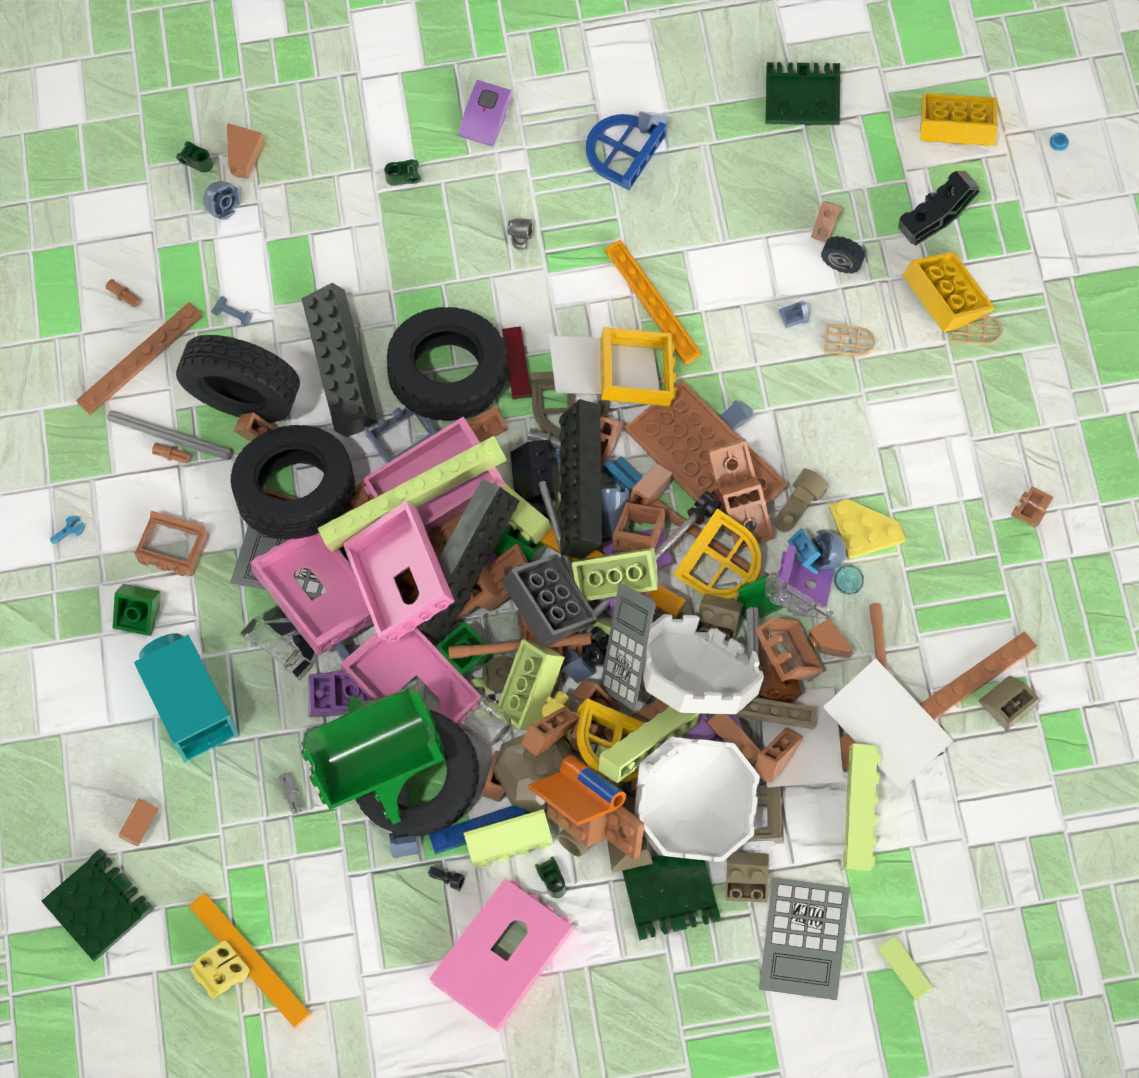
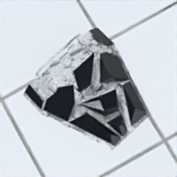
M278 605L253 618L240 633L253 645L256 646L258 644L280 661L285 670L299 681L314 666L317 654Z

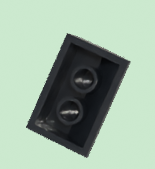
M548 439L530 441L511 451L514 491L527 502L534 500L544 503L538 484L546 481L552 502H555Z

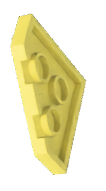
M849 499L829 505V510L838 533L844 540L848 559L903 543L906 540L899 522Z

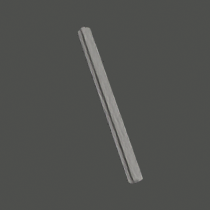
M113 410L109 411L107 415L110 422L229 460L232 455V451L229 448Z
M750 607L746 610L748 659L750 660L752 651H755L760 662L759 637L755 632L759 627V611L756 607ZM758 693L756 698H761V695ZM749 719L750 739L757 747H761V721Z

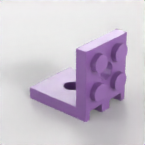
M788 545L787 552L783 551L781 568L777 576L776 589H780V599L826 609L834 569H818L819 572L814 574L801 563L795 562L796 546ZM813 581L816 587L808 589L805 587V583Z

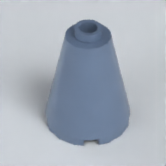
M620 488L601 489L602 537H607V541L613 539V534L626 502L629 503L630 488H625V492L624 489Z

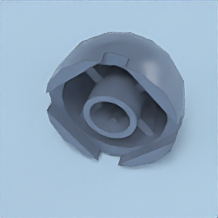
M218 181L209 185L205 190L203 204L206 211L212 216L224 220L236 212L233 209L236 205L240 204L241 195L239 189L233 184Z
M824 529L817 531L816 539L812 538L811 540L821 555L813 562L817 569L831 570L838 567L846 556L844 540L835 532Z

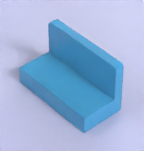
M621 456L613 463L608 460L603 464L604 473L621 489H624V492L625 488H630L631 494L632 488L643 478Z
M800 528L787 542L791 546H796V556L801 564L814 574H817L819 571L813 562L821 553L808 533Z

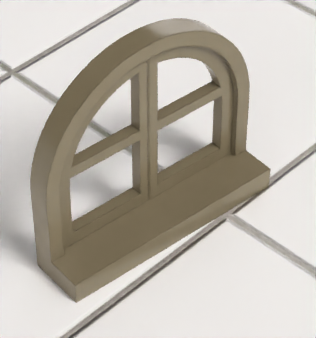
M553 371L531 372L532 407L535 421L544 433L551 432V435L559 437L561 429L553 426L544 414L566 412L574 404V394L567 393L568 408L542 409V391L555 390ZM600 394V417L608 416L610 401L601 400Z
M783 786L767 787V796H756L758 797L757 804H767V829L754 830V836L747 842L774 841L775 844H784Z

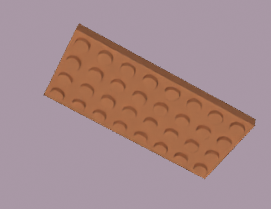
M681 380L674 386L677 389L675 393L676 398L672 399L670 406L651 405L626 425L624 430L657 464L673 473L672 479L695 502L706 491L711 493L720 502L707 450L742 439ZM748 446L755 476L761 484L767 505L787 489L788 485ZM734 459L727 462V468L736 466V460ZM721 505L719 510L726 514V511ZM722 524L720 528L728 536H731V530Z

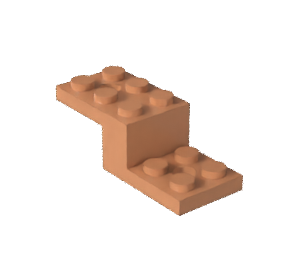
M746 439L707 450L720 503L726 514L744 527L748 521H754L755 526L749 531L758 543L774 539L762 487L755 476ZM729 460H736L735 467L727 468ZM731 530L735 546L740 536ZM743 540L738 549L748 547L747 543Z
M515 544L489 566H484L454 623L476 606L492 611L510 597L501 581L512 567L516 568L528 563L521 546Z
M550 804L547 805L546 816L586 847L607 839L633 860L640 857L645 823L621 806L617 810L577 826Z

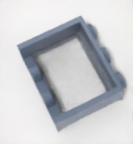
M396 408L393 411L394 417L388 421L380 418L379 422H377L378 427L372 431L367 426L363 429L366 438L369 439L387 464L426 438L437 433L427 417L417 415L409 409L401 411L400 408Z

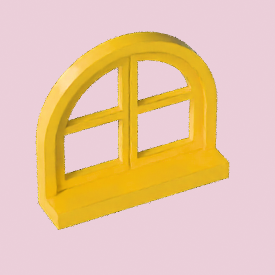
M716 509L672 575L702 595L706 593L725 599L734 598L737 596V590L741 585L748 582L751 584L757 579L761 568L760 547L753 534L747 528L719 509ZM722 524L740 536V539L727 558L708 547V544ZM743 540L747 543L751 553V566L748 573L730 561ZM703 552L722 564L708 586L689 574ZM725 567L744 579L732 588H711Z
M586 698L577 709V714L580 715L577 728L578 748L590 768L594 769L604 778L613 781L598 770L600 761L593 752L589 740L611 748L616 742L621 740L622 734L628 736L631 732L639 729L644 723ZM591 720L614 730L612 743L589 733ZM639 768L619 782H629L637 779Z

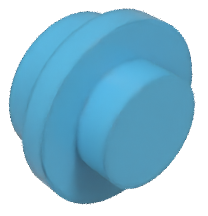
M1056 133L1051 136L1049 143L1052 149L1062 151L1067 148L1069 140L1064 133Z

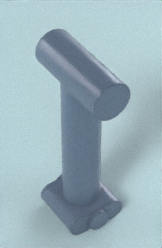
M221 296L211 312L217 316L220 311H223L240 319L241 324L246 326L252 318L249 311L243 313L225 305L227 299Z

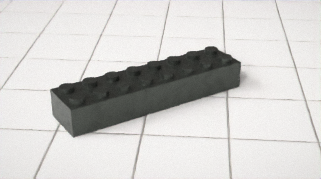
M332 282L301 299L334 431L349 437L363 430L366 426L369 427L379 421L345 289Z
M579 399L559 418L561 426L559 441L561 442L559 458L561 459L559 471L561 477L559 493L561 494L559 506L561 512L559 525L561 529L560 547L561 555L575 559L587 557L602 545L600 404Z
M485 479L481 480L438 559L455 602L433 615L431 619L418 625L417 628L441 641L448 635L451 626L458 617L462 606L468 599L474 584L477 582L480 573L487 564L492 551L497 546L503 531L506 529L520 502L500 486Z

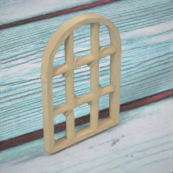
M982 316L978 318L984 319L982 324L968 323L965 325L967 326L965 332L952 330L951 342L991 345L1000 339L1002 327L995 318ZM987 320H991L997 325H988L986 323ZM970 327H983V333H970ZM986 328H999L1000 333L999 335L986 334ZM953 334L966 335V340L953 339ZM971 336L983 337L982 341L969 340ZM987 337L996 338L993 341L985 342Z
M835 324L826 325L824 353L864 356L873 350L875 337L867 328ZM828 327L840 328L841 332H828ZM844 329L857 330V334H844ZM860 330L867 332L870 336L860 335ZM827 335L840 336V342H827ZM843 338H856V343H843ZM859 339H872L873 344L872 346L859 345ZM826 345L839 346V351L826 350ZM842 347L856 348L855 352L842 351ZM860 348L869 349L865 352L858 353V349Z

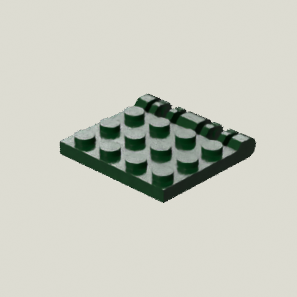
M766 62L765 124L840 125V63H833L832 73H830V63H825V73H818L819 65L814 63V73H810V63L797 62V73H793V62H789L787 67L788 73H781L782 64L777 62V73H774V62Z
M102 849L97 850L91 855L86 863L41 901L94 962L154 909L143 895L138 897L129 906L127 902L137 893L138 889L135 886L130 888L132 882L124 873L118 874L120 869L117 866L108 871L105 877L101 874L112 863L109 857L106 858L107 854Z
M659 855L652 857L653 864L622 870L639 941L648 939L644 924H648L651 938L656 937L655 927H653L652 922L659 920L663 934H669L665 921L667 918L670 920L673 933L687 929L684 914H688L692 928L696 927L697 924L693 912L700 910L704 925L709 924L706 909H709L712 923L721 921L705 860Z

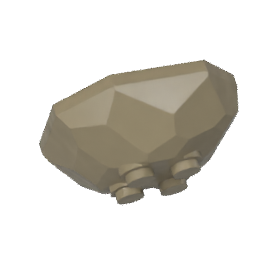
M525 734L502 743L493 771L511 805L529 812H536L544 809V812H547L548 803L528 788V784L560 772L562 760L569 755H573L565 737L562 736L552 747L538 756L529 752L521 744Z

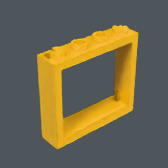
M603 327L600 337L601 400L670 406L672 399L676 398L675 393L677 390L673 386L676 380V372H673L675 357H672L675 344L672 343L671 333ZM611 344L662 349L664 391L612 386Z

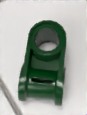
M189 141L184 143L185 147L181 153L176 155L180 163L197 169L200 172H208L213 167L209 152Z
M410 159L386 164L384 168L386 182L391 186L418 183L421 180V176L418 174L419 162Z
M551 856L550 860L540 865L535 864L534 866L549 895L558 899L565 895L566 885L554 856ZM555 883L562 885L558 890H553L551 887Z

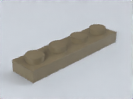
M755 697L737 714H732V716L813 730L816 708Z

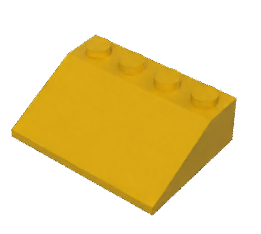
M922 93L920 140L944 142L947 144L995 145L998 126L996 97Z
M954 251L912 260L902 275L943 333L957 330L995 309Z

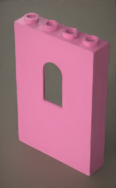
M462 417L363 478L367 484L364 486V489L369 496L373 495L376 498L480 442L465 418ZM496 467L417 507L426 532L429 533L464 511L482 479L500 487L506 485Z
M408 501L403 502L343 543L377 634L389 644L396 642L400 637L413 631L418 625L431 619L433 615L455 602L419 512ZM410 567L419 590V596L413 604L407 605L402 599L394 577Z
M320 533L301 539L287 540L251 561L254 576L318 656L339 642L348 639L373 624L351 564L338 549L331 552L325 545ZM301 568L311 570L328 592L312 601L294 579L295 572Z
M417 627L391 644L380 639L376 632L340 664L341 669L370 700L380 699L403 690L402 688L417 676L438 698L439 707L436 712L453 720L459 726L467 720L466 716L471 711L474 713L475 710L480 709L482 706L483 697Z
M506 878L429 978L434 986L497 1032L573 932L572 922L563 915L559 917L554 913L555 910L546 903L542 905L537 901L538 898L529 891L525 893L521 890L519 883L514 880L509 881ZM522 921L528 928L527 935L510 958L505 961L490 949L511 922Z

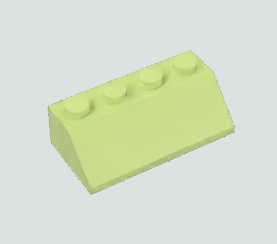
M654 547L577 559L572 562L575 583L587 601L617 596L619 582L639 593L658 589L657 562Z
M522 639L495 714L519 730H528L531 724L542 719V708L552 693L565 657L548 647L542 648L540 644Z
M544 809L464 833L473 866H478V868L486 867L490 862L496 860L498 862L506 861L510 856L516 854L518 856L526 855L533 849L543 850L548 848L550 844H553Z

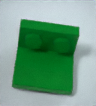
M765 574L751 584L748 582L741 585L737 590V602L744 603L742 614L746 622L747 608H758L759 619L784 608L775 589L776 577L774 574Z

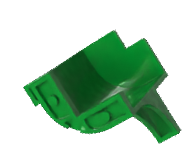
M417 684L376 700L364 701L358 699L357 695L349 698L348 714L303 733V741L301 742L303 749L301 754L304 760L309 761L312 766L310 767L311 783L314 787H318L320 800L323 805L327 804L329 810L373 791L378 802L381 801L384 806L382 810L386 819L390 818L393 825L401 822L397 799L404 783L416 772L444 760L440 735L436 731L434 719Z

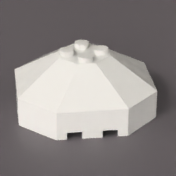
M663 614L651 624L642 672L645 689L648 693L680 713L737 714L758 695L764 675L762 671H759L758 666L760 662L755 651H752L749 660L743 644L732 638L729 642L726 641V634L717 628H711L709 632H696L700 619L697 615H683L682 619H672V614Z
M670 737L639 763L634 816L645 823L643 836L658 855L723 862L754 836L755 827H753V820L757 808L758 797H756L757 785H759L760 776L734 743Z

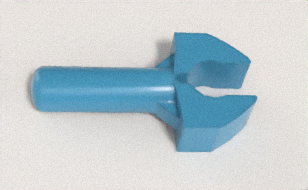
M70 516L65 519L67 522L66 527L50 537V542L56 544L69 534H76L77 537L82 534L85 527L83 522L73 527L75 523L81 520L80 517Z

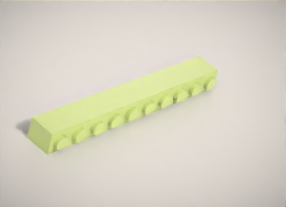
M492 436L319 527V533L325 545L333 552L343 547L345 541L403 502L408 501L417 508L503 463L507 459L495 436Z

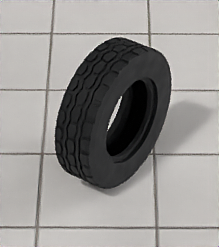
M436 307L418 312L409 319H406L396 329L388 344L387 373L390 388L402 405H405L407 409L422 417L438 421H452L462 417L465 419L472 417L488 408L498 398L503 389L507 366L505 343L496 327H493L492 323L475 312L457 307ZM440 345L461 347L469 351L478 362V366L472 374L460 381L450 383L437 382L427 378L418 370L415 364L425 351Z
M200 335L190 339L185 346L176 370L179 384L185 391L202 403L239 418L241 414L255 413L267 422L283 420L291 413L300 387V379L297 372L285 360L250 342L222 335Z
M308 425L282 426L257 436L242 449L231 470V488L241 517L255 531L276 539H301L319 533V527L345 514L348 506L351 505L355 493V478L352 464L344 445L331 433ZM308 464L324 473L318 487L310 494L299 499L278 500L263 492V486L269 476L287 465Z
M430 710L443 746L447 766L445 783L441 791L425 804L404 806L397 802L401 822L394 825L390 818L386 819L382 810L384 806L381 801L378 802L373 791L356 798L355 800L363 813L381 828L407 836L429 835L451 826L463 816V813L471 805L479 782V761L477 760L476 750L465 731L453 720L439 712Z

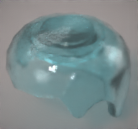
M844 565L834 574V585L842 594H856L864 585V576L857 567Z

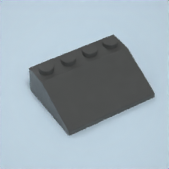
M557 554L513 568L501 581L542 648L558 643L598 620Z

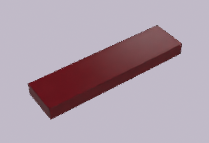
M521 326L502 329L512 399L532 397Z

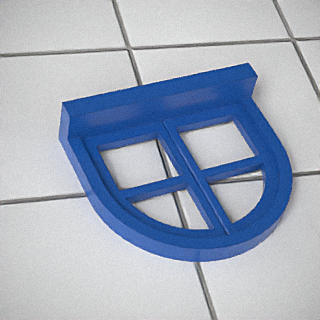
M617 114L604 118L588 134L586 140L588 163L601 177L630 190L666 137V124L662 122L658 126L652 124L646 132L651 136L641 151L638 152L624 145L623 142L633 127L639 129V117L629 114ZM629 125L619 141L602 134L611 127ZM597 140L614 148L604 164L599 161L595 153ZM618 150L635 158L624 176L607 168Z

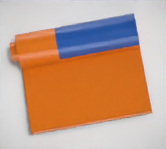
M569 755L562 760L559 773L528 784V788L577 826L617 810L626 799L625 792L574 755Z

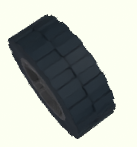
M839 236L828 238L821 252V258L827 266L847 274L858 272L866 255L863 248L857 242Z

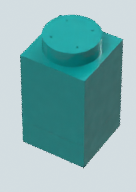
M179 633L167 634L156 638L142 648L139 653L140 659L134 661V664L175 748L184 762L239 735L189 634L184 637Z

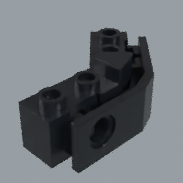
M954 171L948 177L949 180L936 190L937 193H929L925 196V202L920 203L913 211L906 212L900 217L898 229L911 244L917 246L947 227L981 192L979 190L980 187L966 171Z

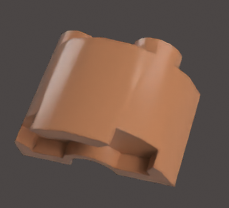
M1032 486L1028 493H1023L1019 501L1022 504L1020 507L1015 506L1011 516L1036 528L1043 519L1053 496Z

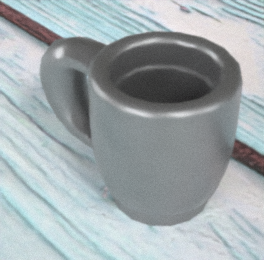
M515 218L509 220L507 233L511 235V242L515 249H524L527 246V239H531L533 234L532 219ZM515 238L524 239V241L519 243Z

